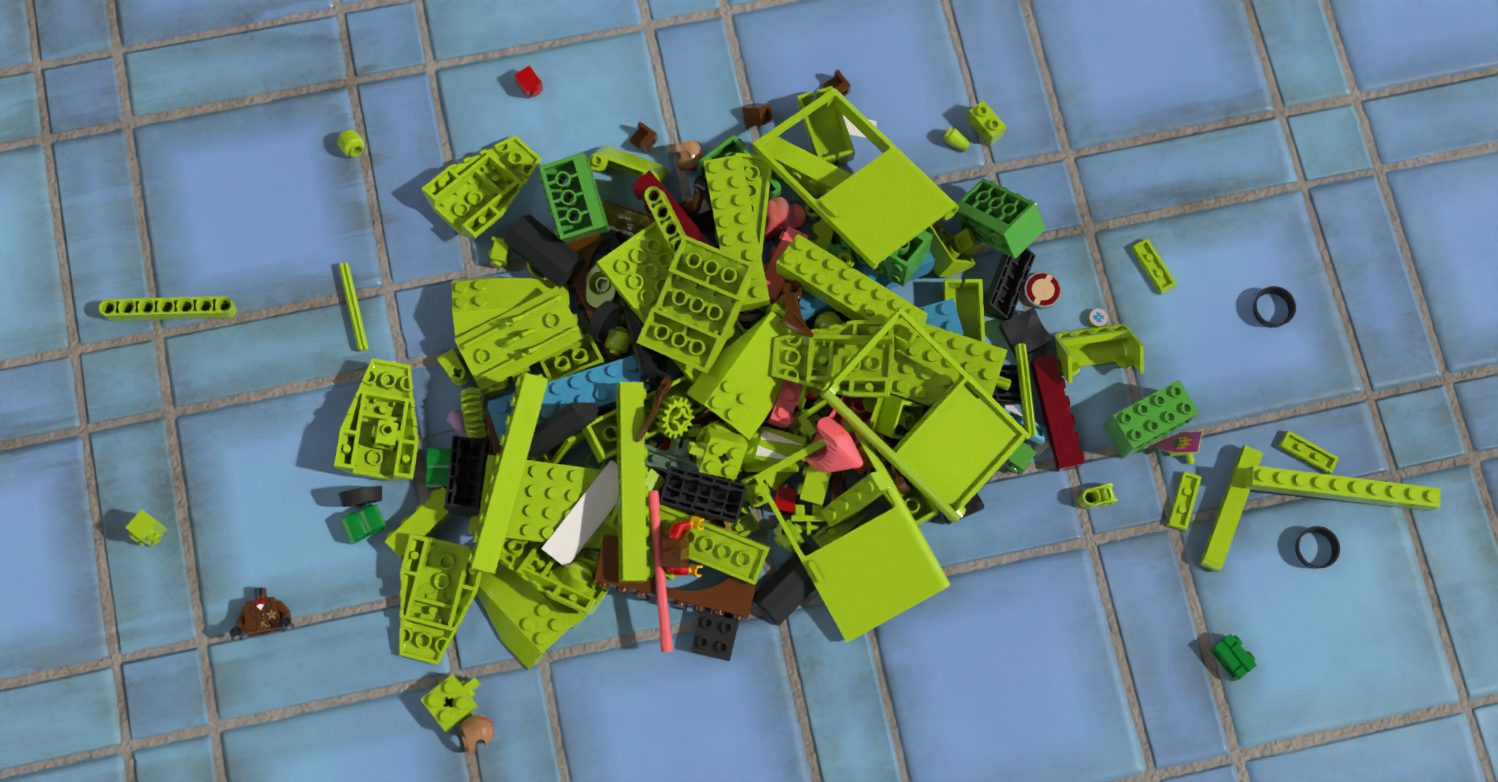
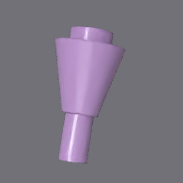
M457 409L450 412L446 420L460 436L467 437L462 411L459 412Z

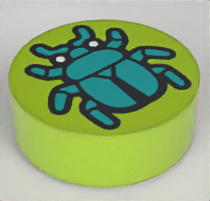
M591 453L586 459L587 468L601 470L603 467L605 468L606 461L598 463L594 453Z

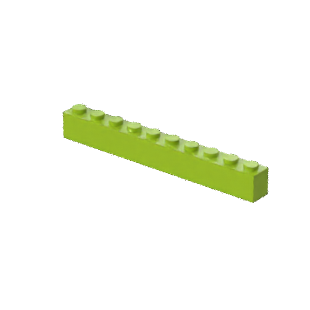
M522 372L521 376L518 375L515 387H518L510 402L512 411L506 417L505 426H507L505 434L501 435L499 445L502 447L494 460L496 469L490 475L489 484H491L489 492L485 493L483 503L486 505L484 512L481 511L478 518L480 527L474 533L472 542L475 545L473 551H469L467 558L469 566L473 569L493 574L496 572L548 383L547 378Z
M619 382L616 385L619 583H643L647 581L650 575V568L647 566L649 546H646V538L649 536V526H646L649 508L646 506L645 499L648 497V486H645V478L648 477V467L645 466L648 449L644 443V439L647 438V432L640 442L636 441V437L647 417V409L644 408L647 392L646 388L643 387V382Z
M1255 465L1244 470V489L1424 511L1440 508V488Z

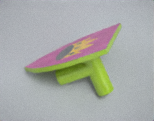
M1201 431L1180 434L1163 440L1155 446L1164 452L1170 453L1171 456L1185 455L1187 464H1193L1195 462L1193 454L1199 451L1203 433Z

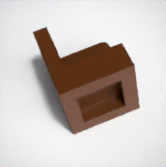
M839 70L835 71L832 79L823 84V88L832 86L833 89H837L843 96L850 93L851 85Z
M753 103L742 108L745 126H763L773 121L770 103Z
M639 122L637 124L638 130L629 141L647 154L658 141L657 133L642 122Z

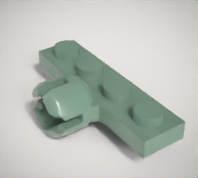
M679 436L676 439L672 438L666 451L645 444V447L648 449V455L645 459L646 466L667 474L670 466L701 473L698 471L696 463L690 461L691 454L688 452L687 447L691 440L686 438L684 441V438Z

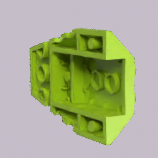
M515 135L495 144L489 150L480 151L474 157L463 159V162L448 166L423 186L421 190L434 212L458 234L476 239L504 215L541 163L542 158Z
M493 275L453 279L451 289L455 339L557 286L549 280ZM566 282L560 288V291L570 309L569 289Z
M772 311L722 351L708 373L702 372L687 392L688 396L711 410L748 440L752 438L773 409L784 382L783 379L772 377L774 338L796 333L779 323L781 318Z
M852 320L841 325L834 324L823 329L816 328L811 330L813 338L798 333L774 338L772 377L820 389L825 382L832 380L886 320ZM894 325L838 385L840 388L836 394L847 397L889 398L893 383Z
M372 358L341 425L334 467L350 475L385 481L413 480L419 439L415 417L411 365ZM386 418L393 420L394 423H398V430H401L400 439L395 442L393 450L373 447L374 437H371L373 425L376 426L378 420Z
M410 533L400 571L401 619L399 655L439 665L479 589L483 571L471 568L469 562H467L469 551H473V547Z
M512 538L504 539L499 562L557 602L586 615H593L610 590V587L608 589L595 587L589 593H582L549 578V573L553 568L562 566V564L542 549L545 542ZM582 547L570 564L574 562L585 563L593 571L592 576H594L599 551L594 548Z
M499 561L495 574L485 571L482 573L477 595L503 643L528 670L544 657L542 654L571 627L574 629L588 616L549 598Z

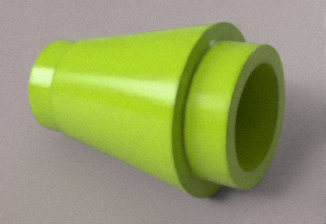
M949 127L942 138L946 144L964 152L970 145V142L956 128Z

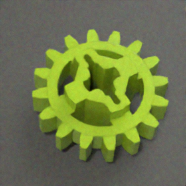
M674 395V398L668 397V402H662L664 407L658 409L661 413L656 416L659 419L656 425L660 427L658 431L663 433L664 436L676 439L677 436H683V431L688 432L687 427L692 426L690 420L694 419L695 416L691 415L694 411V408H691L692 402H689L687 398Z

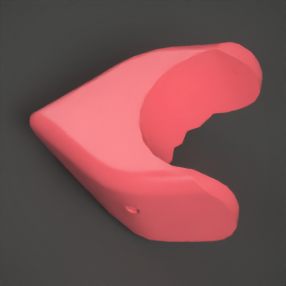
M779 196L768 201L764 241L780 236L782 231L786 232L788 226L796 229L804 225L807 220L804 207L799 204L789 205L785 198Z
M821 418L817 423V430L824 437L827 447L826 449L820 448L805 456L804 459L815 469L823 473L861 467L863 460L849 433L832 418Z

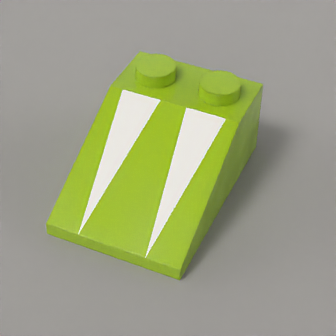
M759 427L750 440L745 438L748 447L741 465L746 472H762L805 448L808 439L768 427ZM802 459L779 472H798Z

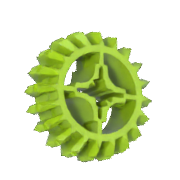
M473 387L461 391L460 397L466 435L469 438L481 439L487 435L484 420L485 407L481 390Z

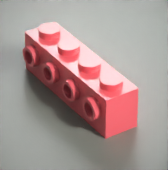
M784 380L773 409L768 414L766 423L783 430L788 425H792L795 419L793 411L795 407L799 406V394L803 388L802 384Z

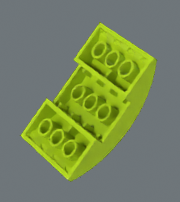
M684 235L668 270L670 272L655 307H652L636 343L708 373L735 324L747 294L755 264Z

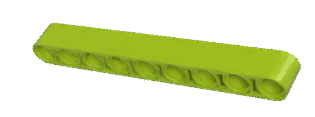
M649 187L644 194L645 200L675 256L677 246L686 234L666 194L657 187ZM658 192V199L652 201V195ZM667 209L666 216L661 218V211ZM675 225L676 230L670 235L669 228ZM732 328L726 341L733 338L734 328Z

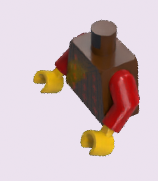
M693 516L690 521L685 520L674 523L662 538L661 566L666 567L671 575L689 574L696 577L702 576V574L697 573V569L699 567L702 568L701 565L690 564L689 567L687 565L689 562L691 527L698 530L704 529V526L699 524L704 519Z

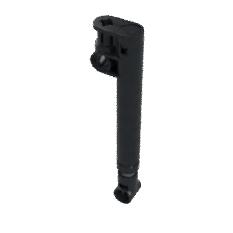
M616 232L603 241L602 247L609 254L627 240L622 233ZM618 293L641 380L657 387L664 376L672 380L671 375L667 373L668 366L666 361L669 360V357L636 343L644 324Z

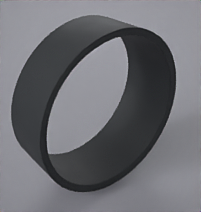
M1270 286L1261 290L1257 295L1253 305V312L1256 319L1262 325L1276 328L1292 320L1296 313V302L1291 293L1286 289ZM1275 294L1284 299L1288 306V316L1283 323H1270L1261 317L1257 309V300L1261 296Z
M610 301L602 303L589 321L588 334L597 342H604L609 330L615 329V326H618L622 317V307Z
M382 486L363 487L338 493L342 507L359 506L382 501Z
M1313 526L1304 530L1296 541L1295 551L1298 559L1305 566L1314 569L1327 568L1337 561L1340 554V543L1331 530L1322 526ZM1315 532L1322 534L1328 539L1331 544L1332 554L1326 564L1315 566L1303 558L1299 546L1303 535Z

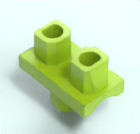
M794 505L790 521L806 522V525H799L801 530H806V536H811V530H818V525H811V522H826L820 511L823 509V505H812V515H805V505Z

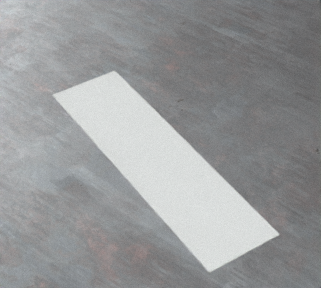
M610 460L542 547L546 553L564 567L571 563L617 504V464L613 460Z

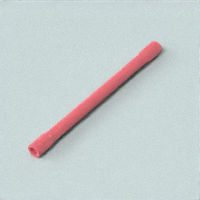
M648 491L647 503L650 514L660 647L661 652L673 651L669 624L665 569L661 566L662 536L659 492Z

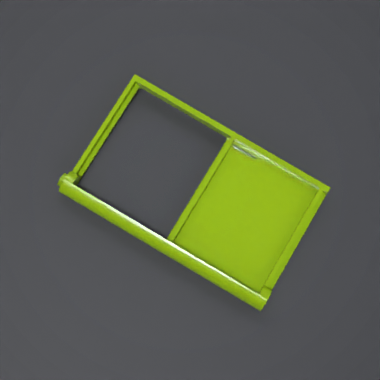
M835 88L828 89L824 95L752 143V149L873 269H876L880 262L943 217L945 220H948L959 209V206ZM825 104L829 108L834 106L883 154L819 199H814L763 146Z
M898 307L832 380L825 382L820 388V396L952 523L958 521L966 512L964 506L1023 441L1031 437L901 307ZM900 318H903L959 373V377L901 441L891 449L835 394L840 387L838 385L891 327Z
M846 420L843 421L844 426L842 427L848 433L854 431L875 470L879 471L885 468L888 473L875 448ZM823 437L756 474L754 477L845 641L848 643L944 590L951 584L896 485L887 491L895 504L892 509L807 556L803 554L763 481L827 445Z

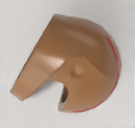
M695 140L683 142L668 149L669 154L681 155L680 160L675 163L680 170L694 172L699 169V160L704 157V153Z
M473 715L459 725L462 741L468 755L475 753L476 742L481 739L484 746H487L494 737V726L483 715Z

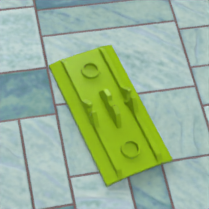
M557 286L454 340L478 387L483 391L585 337Z

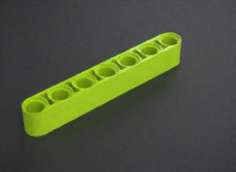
M225 296L106 299L99 304L100 313L109 321L232 318L237 312L235 304L230 298ZM229 304V308L223 311L222 308ZM191 305L190 310L184 311L186 306ZM206 305H210L207 311H203ZM152 306L151 311L145 312L148 307ZM172 306L170 311L165 312L166 307ZM114 307L111 313H107L109 308ZM129 307H133L131 312L126 313Z
M1245 444L1241 448L1199 564L1218 573L1220 572L1250 489H1244V470L1253 465L1259 466L1263 456L1262 451Z

